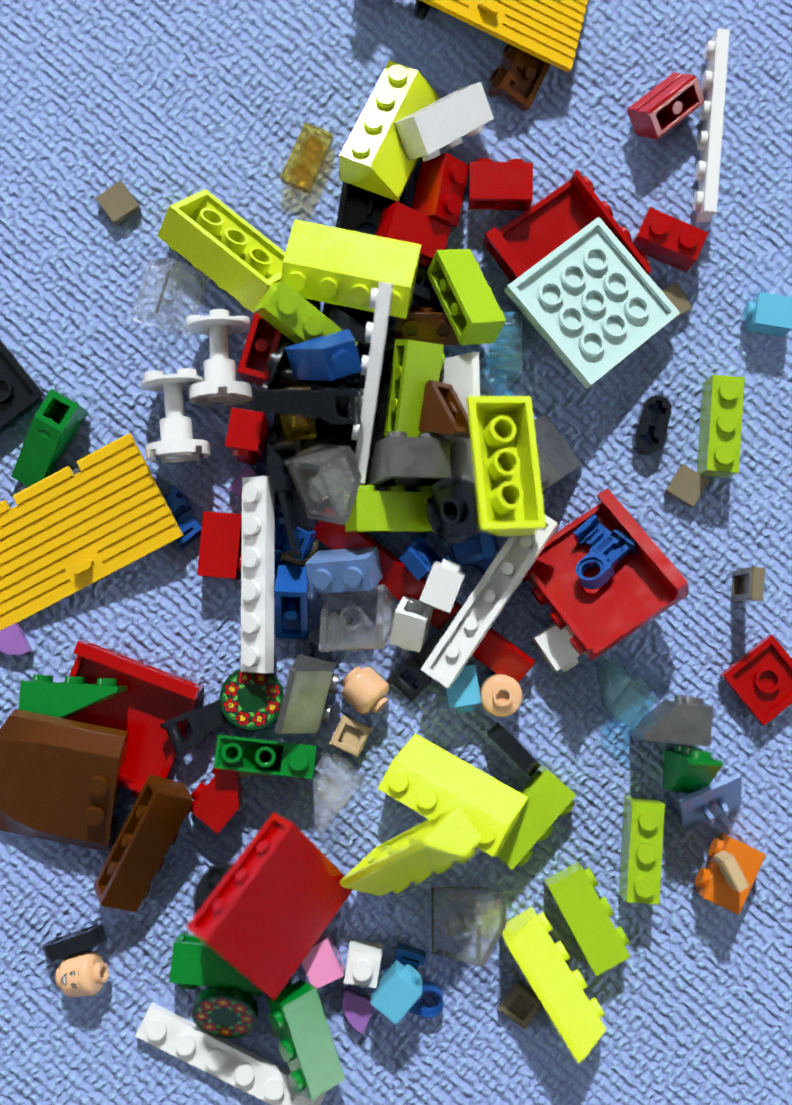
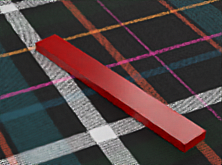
M331 507L325 511L313 529L317 532L315 538L331 550L378 546L383 577L378 582V585L399 601H401L403 596L417 600L420 599L427 582L425 577L417 580L397 556L365 532H345V517ZM454 601L450 613L434 607L430 624L439 630L463 606ZM492 628L489 629L472 654V656L496 674L512 677L518 683L535 663L534 659Z

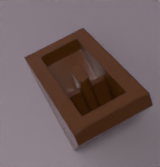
M429 380L425 385L418 430L470 438L468 415L453 386Z

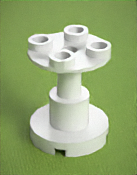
M225 309L210 310L209 316H187L186 328L188 331L209 335L210 359L203 362L204 382L194 383L188 387L189 401L204 406H215V402H223V406H234L251 402L253 399V387L249 383L236 381V362L229 359L228 335L240 334L250 329V317L229 316V311Z
M183 368L177 370V374L164 375V372L159 370L144 373V380L140 382V387L148 391L163 392L165 418L159 420L161 441L145 446L147 461L155 462L156 456L161 457L162 463H183L200 460L199 454H202L205 459L211 456L210 442L193 439L192 418L186 417L184 411L183 391L188 390L191 384L204 382V378L197 376L196 369Z

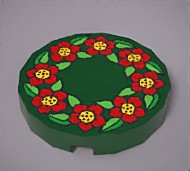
M241 669L230 674L222 685L219 696L220 710L226 721L233 727L235 726L246 732L262 731L272 725L279 716L284 696L283 688L278 679L271 673L241 672Z
M211 987L203 990L195 998L192 1011L194 1023L202 1031L212 1036L239 1038L249 1034L256 1027L258 1020L257 1002L248 993L238 988L230 987L229 991H220L221 987Z

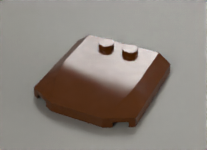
M14 709L0 728V831L111 852L115 844L118 821L115 813L121 767L125 762L129 732Z

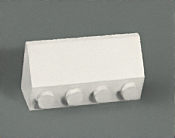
M479 352L445 358L444 367L440 371L439 382L453 386L467 415L466 398L468 396H480ZM437 434L438 438L450 439L451 477H462L469 480L475 487L470 438Z

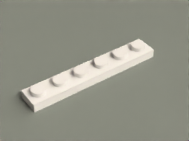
M717 28L711 41L706 42L703 53V60L708 61L707 71H704L701 82V90L705 91V101L699 110V120L703 121V131L699 132L697 139V150L701 151V158L696 164L694 177L695 180L699 181V185L692 203L693 211H697L696 222L709 223L717 212L729 29Z
M379 282L378 289L372 288L369 308L375 309L374 322H367L365 342L371 343L369 356L363 355L361 365L363 371L360 372V375H365L366 381L365 388L363 389L364 395L360 396L361 418L360 424L353 425L352 440L357 441L356 453H350L347 468V472L353 473L352 482L365 483L368 474L394 284Z
M270 476L242 477L241 672L274 673L275 493Z
M545 515V528L532 535L509 536L420 670L450 689L559 526L556 521Z
M153 1002L149 1006L135 1037L270 1105H321L326 1095L325 1092L312 1101L300 1093L297 1094L289 1083L288 1075L291 1074L289 1070L225 1038L212 1036L202 1031L195 1023Z

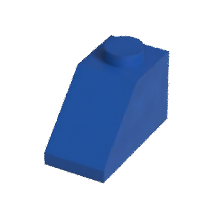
M349 329L285 347L294 380L331 381L363 371L355 339Z
M278 565L274 587L276 638L308 639L311 593L305 566Z

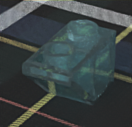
M611 657L609 661L606 658H599L596 662L602 708L626 727L634 730L657 700L650 693L653 688L639 677L635 680L631 679L624 673L627 668L615 658Z

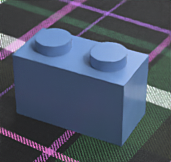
M378 546L317 551L305 563L311 594L370 591L374 589L383 577Z

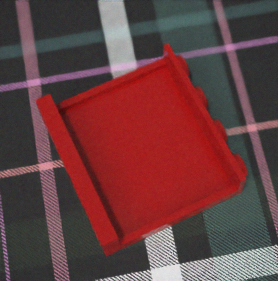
M578 169L573 172L571 180L499 230L495 226L485 233L483 241L484 247L509 281L513 282L597 217H600L645 272L649 275L652 271L648 257L642 251L638 252L631 242L632 238L628 230L624 226L618 225L613 218L611 207L605 201L601 202L595 194V188L591 180L586 176L583 177Z
M608 488L597 495L598 505L551 536L522 580L523 582L528 580L534 587L531 589V592L541 606L547 604L552 610V613L549 615L558 629L562 630L565 628L572 636L568 640L574 650L579 655L585 653L590 661H593L689 595L688 581ZM594 514L597 516L599 523L612 533L613 530L618 529L633 539L638 553L635 555L631 552L613 568L615 575L603 586L597 589H587L579 582L576 574V565L590 552V547L586 544L583 546L578 544L573 532ZM590 567L584 572L583 576L586 578L596 577L601 569Z
M78 641L73 652L77 657L69 676L85 677V683L97 684V678L117 679V685L127 686V691L66 719L129 732L125 762L121 767L119 789L121 786L133 790L132 795L138 798L149 774L168 779L177 757L165 728L161 729L160 724L196 709L204 686L91 642ZM187 719L177 723L183 738L189 726Z
M273 812L186 928L250 980L256 988L275 1001L353 890L342 887L339 881L344 875L294 823Z

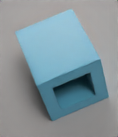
M759 292L750 301H747L744 307L743 320L747 321L745 331L783 337L792 330V297Z
M475 664L465 665L450 689L445 687L448 707L456 708V713L475 710L474 704L482 703Z
M396 960L377 983V988L372 989L370 1004L397 1025L422 995L420 974L408 964L404 966Z

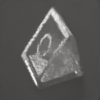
M174 258L148 259L130 319L192 336V332L186 328V317L198 315L209 277Z

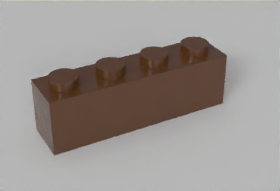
M149 774L93 886L100 906L137 912L142 900L147 898L150 885L156 873L162 869L164 857L170 845L175 843L178 830L184 818L190 814L193 798L185 783Z

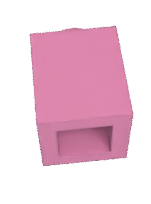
M329 931L321 934L302 961V966L310 984L317 989L344 976L345 966Z

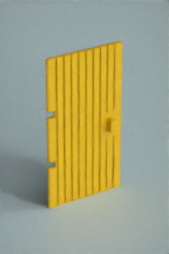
M420 0L567 73L572 70L573 59L588 0Z
M131 433L78 460L77 464L81 472L74 475L71 467L67 466L14 494L13 498L17 506L10 508L6 500L0 502V631L25 620L184 536Z

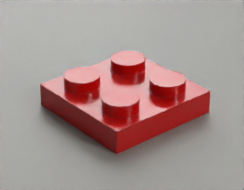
M773 635L766 636L720 674L760 725L765 726L792 704V658Z

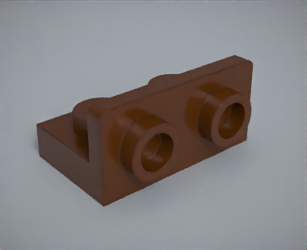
M507 43L502 52L504 56L502 63L494 70L489 79L491 85L487 95L493 98L500 94L524 112L530 109L551 64Z
M411 305L406 319L396 317L395 339L414 340L445 346L458 345L459 341L443 307L440 305Z

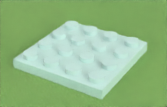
M597 217L507 285L504 290L586 389L680 314L677 308L600 217Z

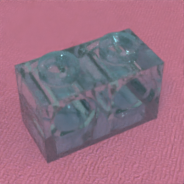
M503 312L506 322L495 343H487V383H519L523 375L522 312Z

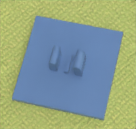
M739 773L678 799L682 830L685 831L705 821L712 825L714 817L724 814V817L728 818L730 810L741 806V775Z

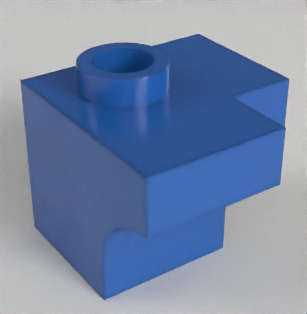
M479 531L476 537L467 542L451 544L454 562L461 566H475L483 575L497 556L496 552L499 551L497 536L483 531Z

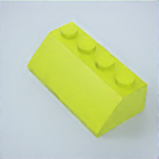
M390 60L388 61L339 155V180L399 201L419 158L408 159L394 123L441 99L418 70Z
M206 189L169 206L157 236L167 243L172 250L178 252L192 263L197 270L202 271L213 280L219 288L225 290L238 300L244 308L254 313L253 309L271 284L281 281L285 252Z
M295 219L283 259L281 281L283 280L303 298L374 313L375 309L369 308L372 288L378 289L379 282L394 284L389 316L406 319L412 305L422 245Z
M468 396L466 402L480 531L496 536L532 535L545 528L546 523L531 396Z
M416 733L393 759L377 788L428 819L460 804L483 837L476 847L493 857H498L529 797Z
M457 804L376 846L339 883L344 888L382 896L391 891L398 894L407 888L412 881L417 885L427 879L433 871L438 875L447 870L455 861L460 865L469 860L475 854L473 848L483 837L460 804Z
M531 906L501 925L500 930L506 945L579 1063L585 1059L606 1031L601 1021L605 1013L595 997L589 1000L583 990L588 985L579 970L576 969L572 972L566 961L571 957L562 942L554 943L549 932L554 929L545 914L542 912L537 915Z

